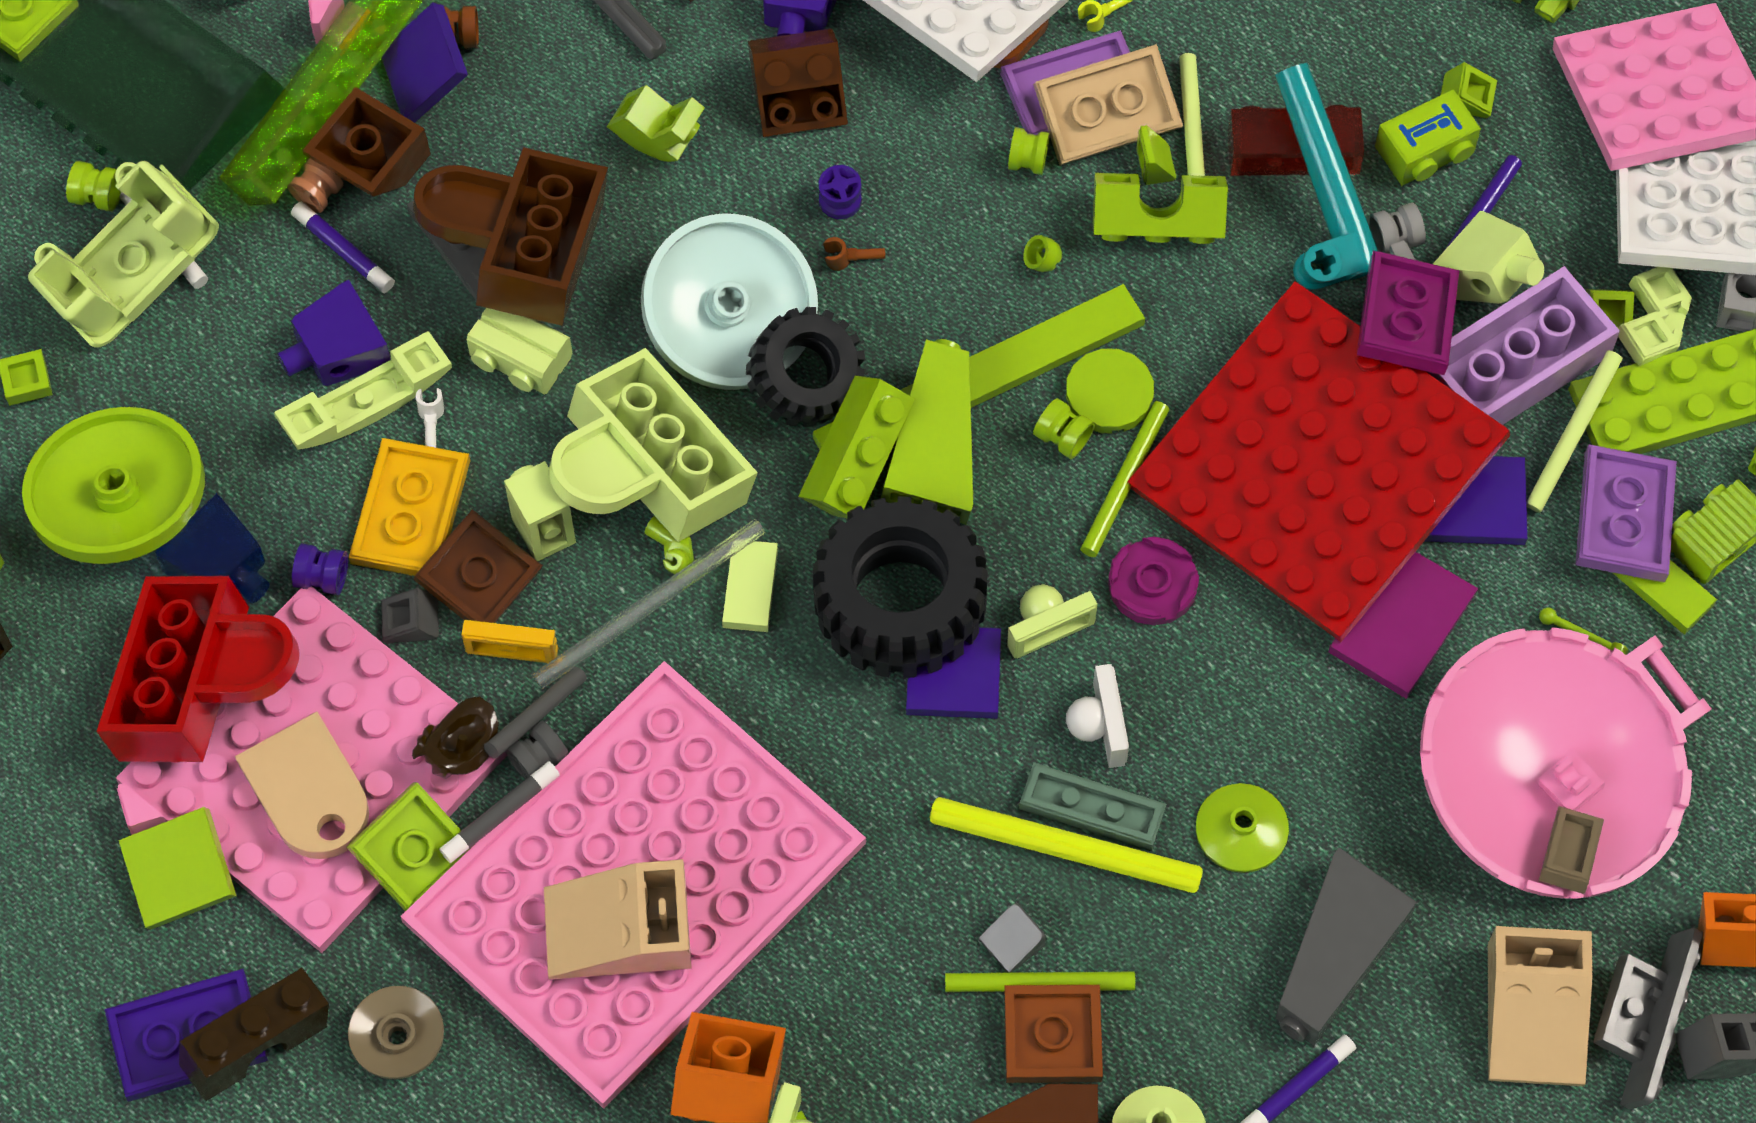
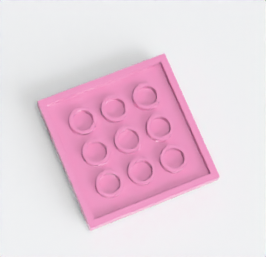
M1716 3L1554 37L1553 51L1610 171L1756 140V80Z

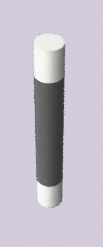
M550 761L545 763L439 848L445 859L449 863L455 861L560 776L558 770Z

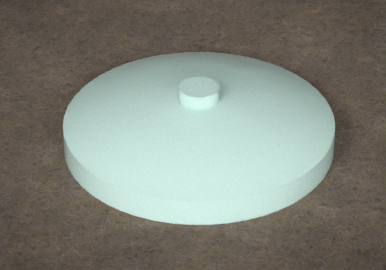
M715 214L701 217L673 232L662 243L651 259L644 275L641 290V310L645 328L651 342L662 358L686 378L704 386L724 390L749 388L747 384L752 379L751 375H746V364L751 360V357L748 356L749 351L758 336L773 319L779 315L783 317L788 310L798 308L799 313L806 307H816V314L818 311L816 283L808 262L797 246L785 234L768 223L739 214ZM792 346L785 349L783 355L785 370L797 360L806 347Z

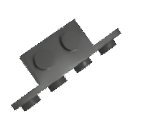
M1694 927L1671 935L1660 970L1630 954L1618 958L1593 1043L1632 1062L1620 1102L1621 1106L1629 1110L1651 1104L1662 1089L1663 1078L1661 1074L1665 1060L1675 1045L1676 1035L1674 1030L1679 1014L1686 1006L1689 996L1686 989L1692 970L1697 966L1701 957L1699 945L1703 932Z

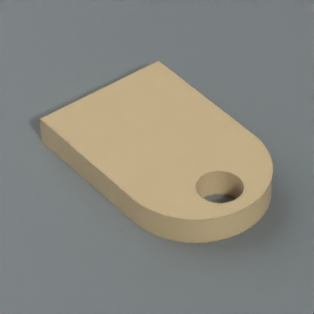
M318 712L309 715L235 756L239 767L281 839L297 854L313 859H326L338 856L348 851L346 846L367 827L369 805L365 792ZM329 821H340L345 825V831L338 839L325 840L319 835L321 827Z

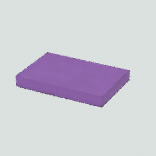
M1120 30L1002 66L1000 75L1025 131L1028 134L1034 135L1041 131L1049 133L1033 84L1042 79L1130 53Z
M1588 445L1584 455L1575 565L1659 582L1666 581L1670 566L1677 461Z

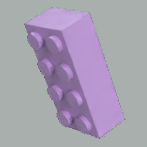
M1564 266L1541 280L1537 285L1530 287L1454 335L1451 339L1449 365L1445 375L1426 372L1503 425L1600 363L1607 350L1613 351L1620 330Z

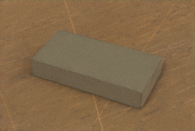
M1558 806L1539 881L1585 894L1604 819Z

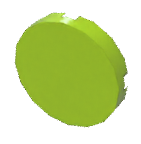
M1099 349L1085 354L1073 365L1067 377L1066 399L1071 412L1076 416L1084 415L1095 422L1094 431L1099 433H1112V431L1122 429L1127 431L1135 428L1146 418L1153 404L1154 380L1148 367L1135 355L1120 349Z

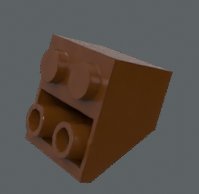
M832 29L748 41L752 79L763 137L848 124L838 41Z

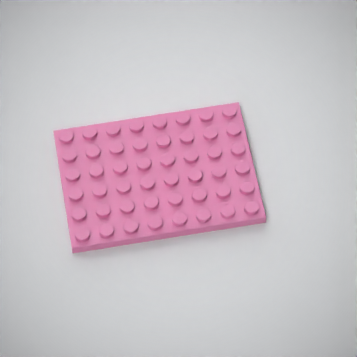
M665 661L555 766L560 774L558 778L479 840L400 916L402 923L603 1109L689 1023L691 1012L699 1013L866 844V837ZM683 859L686 876L692 969L548 979L544 887L634 863Z

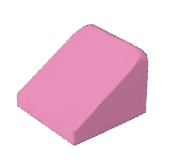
M308 0L311 27L315 43L318 44V47L325 46L344 11V0Z
M122 783L118 785L116 789L127 826L132 835L166 822L164 816L127 784Z

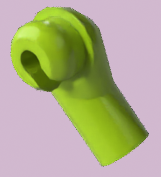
M653 516L645 528V534L664 545L665 559H663V565L665 569L673 574L683 575L692 567L694 561L691 537L688 536L678 542L663 524Z

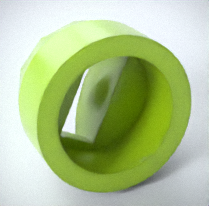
M1035 235L1025 246L1023 254L1024 263L1028 268L1039 272L1052 271L1062 259L1061 248L1053 239L1042 235Z

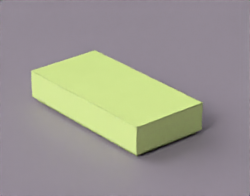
M733 539L722 620L723 628L768 632L778 543Z

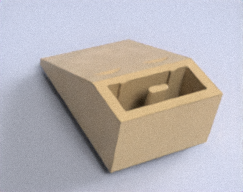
M683 859L634 863L544 887L549 980L692 969L686 876Z
M1495 927L1488 942V1081L1585 1086L1592 992V931Z

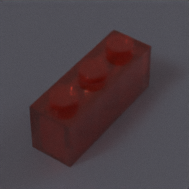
M1331 105L1325 108L1348 172L1349 174H1360L1364 156L1361 107ZM1245 106L1241 109H1231L1228 126L1230 176L1309 175L1286 107L1261 108L1258 106Z

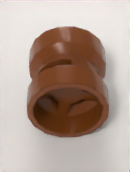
M444 6L457 45H462L465 49L478 48L479 25L477 7L463 6L460 10H450Z

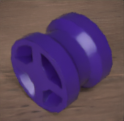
M834 165L827 168L821 174L818 181L819 206L828 217L834 219H847L854 216L862 204L861 178L858 172L845 165Z

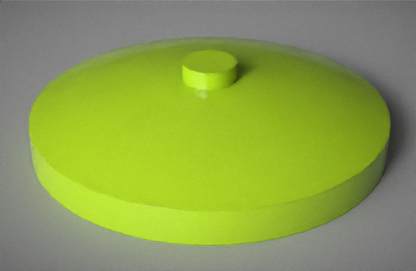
M108 408L86 414L69 422L53 433L39 447L24 475L22 485L23 505L34 532L54 552L66 558L84 563L109 564L128 561L160 548L173 539L189 523L203 496L205 487L204 465L193 438L174 419L145 408Z

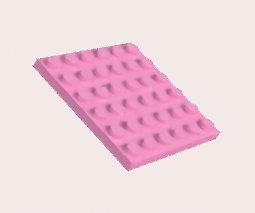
M311 586L308 589L300 588L273 616L287 625L298 643L300 653L299 662L293 676L278 692L265 699L250 703H221L203 762H131L116 777L118 784L125 783L156 808L166 821L202 807L210 809L231 878L320 953H323L383 887L349 850L338 856L326 859L308 858L291 850L278 834L239 767L235 756L309 715L318 712L365 792L369 805L368 826L413 782H418L450 817L507 755L504 752L496 759L489 756L477 770L469 774L451 775L446 779L432 774V766L426 763L424 756L413 759L412 751L417 745L418 736L423 734L424 728L428 725H438L458 703ZM329 821L321 827L319 835L325 840L338 839L344 833L345 825L340 821Z

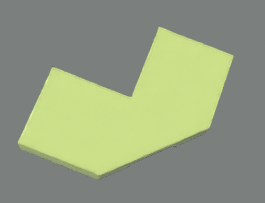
M1657 267L1633 276L1628 284L1648 314L1621 324L1618 328L1620 330L1618 337L1639 367L1663 355L1676 352L1680 346L1683 334L1682 329L1692 297L1673 268Z

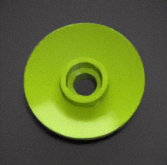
M1231 784L1217 789L1202 803L1196 818V836L1202 851L1216 865L1233 872L1248 873L1269 866L1283 852L1289 835L1288 818L1281 803L1268 791L1251 784ZM1239 816H1246L1252 821V825L1242 828L1236 824L1235 819Z

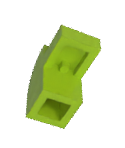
M644 85L626 95L608 123L607 128L634 149L660 161L675 162L679 160L688 143L699 130L700 124L697 120L705 107L693 97L672 106L650 87Z

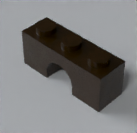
M300 968L180 1040L179 1066L206 1102L245 1078L250 1063L266 1049L281 1043L286 1052L327 1028L329 1003L305 970Z

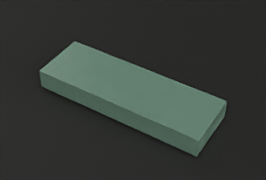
M1033 763L1019 803V809L1152 851L1167 804Z

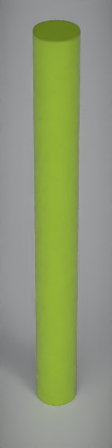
M1159 401L1153 402L1080 548L1081 552L1089 557L1097 556L1131 488L1127 481L1144 462L1170 410L1166 404Z
M1135 971L945 973V992H1004L1005 985H1100V991L1135 990Z

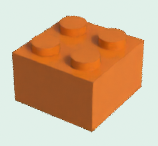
M691 1012L676 1066L670 1115L685 1117L693 1121H709L714 1123H768L780 1076L786 1028Z

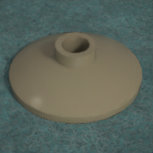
M389 986L368 995L354 1010L348 1027L349 1046L356 1061L369 1073L385 1079L408 1078L426 1069L438 1055L444 1039V1023L436 1004L423 992L407 986ZM396 1031H403L407 1034L405 1041L401 1044H393L389 1041L390 1036Z

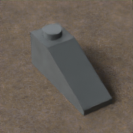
M1756 1013L1710 1014L1675 1034L1687 1080L1725 1079L1756 1073Z

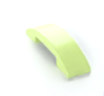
M427 331L391 350L390 361L320 398H317L315 393L311 392L275 411V418L295 447L299 450L322 445L363 429L415 398L416 392L419 389H422V392H424L452 368V363L430 332Z

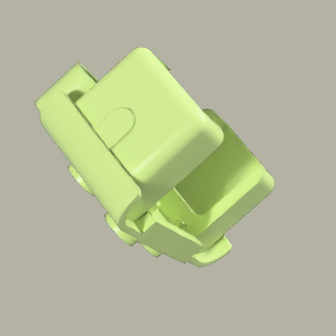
M140 161L137 164L125 162L117 168L115 172L117 184L115 186L132 200L74 258L51 243L42 244L35 252L34 259L37 265L28 274L29 282L92 347H102L113 341L211 243L218 232V222L163 164L159 166L161 171L147 161Z

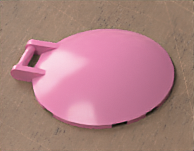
M1525 628L1499 634L1473 647L1446 672L1428 703L1423 719L1420 741L1421 769L1430 802L1441 824L1458 847L1486 872L1506 884L1526 892L1553 898L1578 899L1609 893L1628 885L1651 869L1669 850L1678 836V829L1684 811L1689 806L1692 770H1688L1684 748L1687 740L1683 730L1707 714L1712 708L1704 698L1699 700L1660 650L1664 646L1656 635L1625 655L1616 648L1611 651L1589 640V635L1572 630L1551 628L1550 630L1525 631ZM1645 660L1682 707L1683 713H1679L1642 663ZM1572 749L1605 782L1604 788L1577 810L1578 812L1604 819L1585 894L1539 881L1558 805L1538 785V778Z

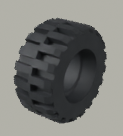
M898 496V502L886 503L885 498L872 500L871 508L866 510L862 506H857L847 512L846 523L842 520H837L828 530L829 539L821 540L816 551L817 562L813 563L815 615L818 616L819 628L824 638L831 639L832 649L840 657H846L850 654L851 665L863 671L868 666L874 667L878 676L890 677L891 671L903 672V678L917 677L918 667L926 666L929 674L942 669V658L947 655L954 662L964 654V641L973 644L979 634V624L984 622L986 614L988 571L986 570V557L983 547L976 545L977 536L970 526L964 525L960 528V517L949 509L941 513L937 511V503L925 499L922 501V504L911 503V497ZM896 562L919 565L933 573L944 586L939 596L931 603L909 612H891L880 609L869 603L859 593L857 587L862 579L874 569Z

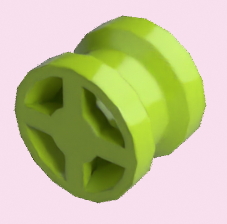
M1015 127L1009 154L1008 170L1017 171L1020 168H1028L1034 174L1043 175L1050 133L1041 131L1036 135L1028 134L1024 128Z

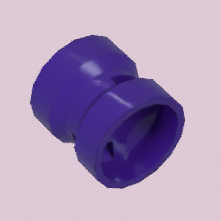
M301 543L297 549L292 568L293 587L308 589L311 586L321 587L324 593L340 595L348 570L347 551L331 549L328 552L319 551L317 546Z

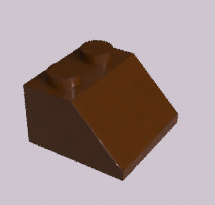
M356 87L353 88L302 150L305 156L372 197L405 186L431 155L423 127Z

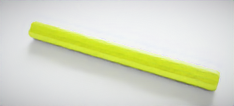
M942 797L935 799L930 813V821L939 826L1195 893L1199 889L1203 869L1194 864Z

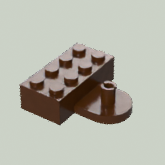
M523 147L513 177L463 165L442 166L429 171L418 181L415 187L413 211L418 223L434 236L452 244L462 243L486 249L479 269L477 306L563 326L604 204L608 167Z

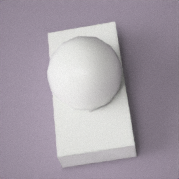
M1111 664L1095 666L1093 680L1095 697L1085 696L1075 700L1066 713V724L1070 733L1080 741L1093 742L1103 737L1109 768L1125 766L1128 758L1129 743L1115 670Z

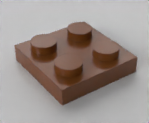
M1005 985L1006 1083L1102 1082L1100 985Z

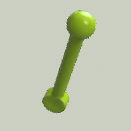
M1544 608L1539 613V619L1545 625L1554 624L1562 629L1589 635V640L1611 651L1616 648L1625 655L1629 652L1628 648L1618 642L1611 643L1557 616L1553 608Z

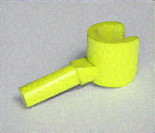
M1087 0L1080 4L1078 17L1079 19H1084L1091 14L1097 15L1087 22V29L1091 32H1098L1103 28L1104 17L1133 0H1111L1102 5L1097 1Z

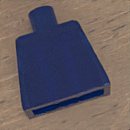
M215 494L200 508L173 539L155 551L160 567L166 575L229 576L240 594L251 603L260 600L270 585L258 573L266 562L260 545L218 494Z

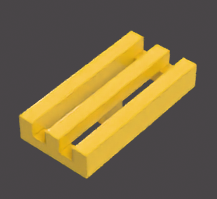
M464 620L461 635L467 654L556 663L558 645H556L555 630Z

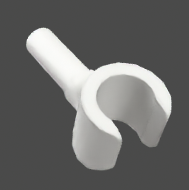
M437 388V399L434 402L425 403L423 402L422 389H419L415 397L419 416L424 419L425 446L436 448L437 419L444 413L442 392Z

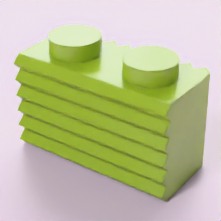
M1739 479L1729 485L1728 488L1723 484L1718 485L1703 500L1705 506L1695 514L1688 510L1672 524L1673 535L1671 537L1670 552H1673L1675 557L1680 559L1681 563L1686 565L1688 570L1692 571L1702 584L1708 583L1756 544V496Z

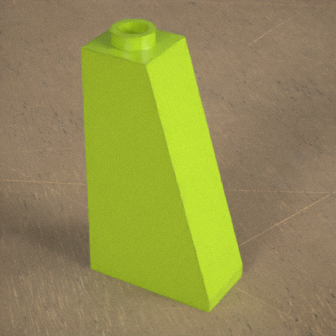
M926 339L910 394L911 397L915 398V401L899 433L881 498H885L888 503L898 502V496L911 497V503L922 504V501L925 499L937 503V511L944 513L946 509L951 510L960 517V523L967 525L973 507L969 351L962 350L957 343L950 340L937 339L934 342Z

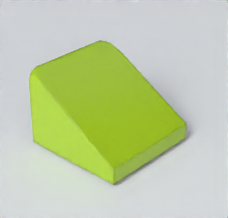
M1463 62L1445 73L1441 95L1454 89L1472 116L1488 118L1492 112L1497 80Z
M1147 125L1140 126V129H1138L1136 151L1143 181L1146 182V185L1176 180L1168 143Z
M1586 289V292L1617 328L1621 324L1633 320L1634 291Z

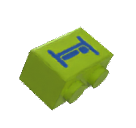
M1453 89L1380 124L1375 148L1400 185L1403 186L1415 179L1416 181L1428 179L1438 168L1450 162L1457 164L1468 159L1476 149L1481 128Z

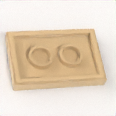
M1157 44L1042 79L1033 84L1059 166L1137 142L1140 126L1147 125L1158 135L1183 127Z

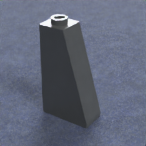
M1341 848L1337 849L1331 860L1275 1019L1281 1022L1280 1027L1288 1036L1299 1042L1305 1039L1313 1046H1315L1410 920L1417 903Z

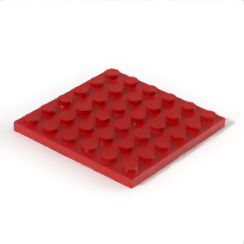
M1294 281L1127 482L1131 486L1130 489L1338 641L1342 642L1510 437V430L1426 371L1357 355L1360 326Z

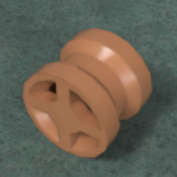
M308 159L303 165V174L300 177H294L288 184V189L298 202L302 201L314 212L321 213L328 205V197L331 194L338 193L343 187V181L340 176L312 159Z

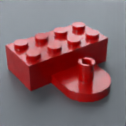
M145 576L96 732L120 762H203L221 703H250L265 699L278 692L293 676L299 662L300 653L298 643L287 625L280 619L270 615L247 614L249 606L229 576Z

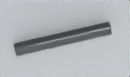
M573 667L484 745L486 753L494 759L503 754L587 680L585 672L579 667Z

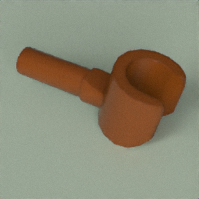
M838 237L828 238L823 243L826 252H840L836 256L824 258L827 266L834 271L845 269L850 261L885 259V248H847L845 242Z

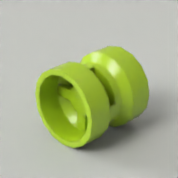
M76 161L71 167L67 180L66 198L68 202L82 206L86 203L94 202L98 209L113 212L119 203L120 194L122 193L115 186L117 184L115 179L117 169L105 167L100 171L95 169L91 163Z
M1056 398L1041 414L1033 430V435L1045 443L1052 441L1058 445L1060 453L1069 459H1073L1090 439L1095 428V422L1084 415L1076 416L1071 412L1069 405Z

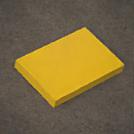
M382 438L350 550V564L415 576L451 534L470 464L469 454Z

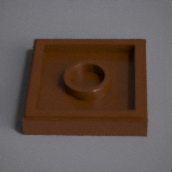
M472 509L417 572L414 581L463 620L496 623L537 576L543 565Z

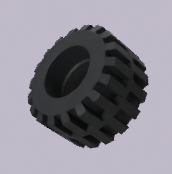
M806 307L800 313L798 308L788 310L783 317L779 315L773 319L751 347L748 354L751 360L746 364V375H751L752 379L747 385L750 393L758 392L760 397L755 402L761 409L765 405L772 409L768 416L777 421L783 416L787 418L785 425L794 427L799 422H803L804 427L814 426L818 421L824 423L838 413L854 376L864 377L865 369L860 368V365L865 361L864 350L857 351L856 349L860 339L857 333L851 336L848 335L845 330L850 325L844 319L838 324L832 320L833 312L825 310L821 315L816 314V307ZM792 346H804L818 353L827 368L826 385L818 389H808L793 382L787 375L783 364L785 349Z

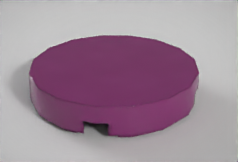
M1159 537L1142 538V541L1135 542L1132 545L1129 543L1122 547L1112 560L1108 578L1110 596L1119 611L1135 622L1153 626L1171 623L1185 615L1195 601L1199 584L1198 570L1196 571V566L1192 562V557L1188 551L1172 540Z

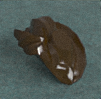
M480 696L465 699L455 706L438 725H428L424 728L423 734L418 736L417 745L412 751L413 759L424 756L426 763L432 766V774L444 779L451 775L469 774L477 770L489 757L484 749V745L498 733L499 722L494 707Z

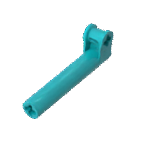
M1308 63L1292 66L1277 73L1275 77L1331 236L1330 240L1315 244L1300 255L1294 263L1293 273L1297 283L1306 289L1318 290L1345 280L1351 281L1367 276L1373 250H1378ZM1311 263H1322L1324 271L1322 272L1320 269L1313 270Z

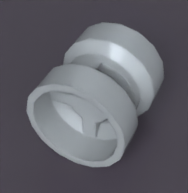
M1413 202L1399 206L1396 212L1388 213L1383 210L1369 216V228L1379 252L1391 253L1389 250L1390 245L1403 240L1405 243L1407 242L1410 248L1425 243L1426 232L1424 222L1418 207Z

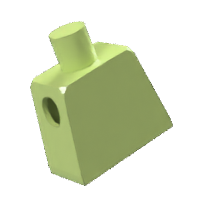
M1484 211L1477 213L1433 263L1434 265L1459 270L1456 300L1502 304L1507 302L1523 283L1535 286L1542 280L1544 275V265L1539 259L1528 234L1523 229Z

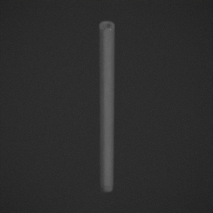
M756 519L752 520L532 674L533 678L541 689H544L765 534L763 527Z

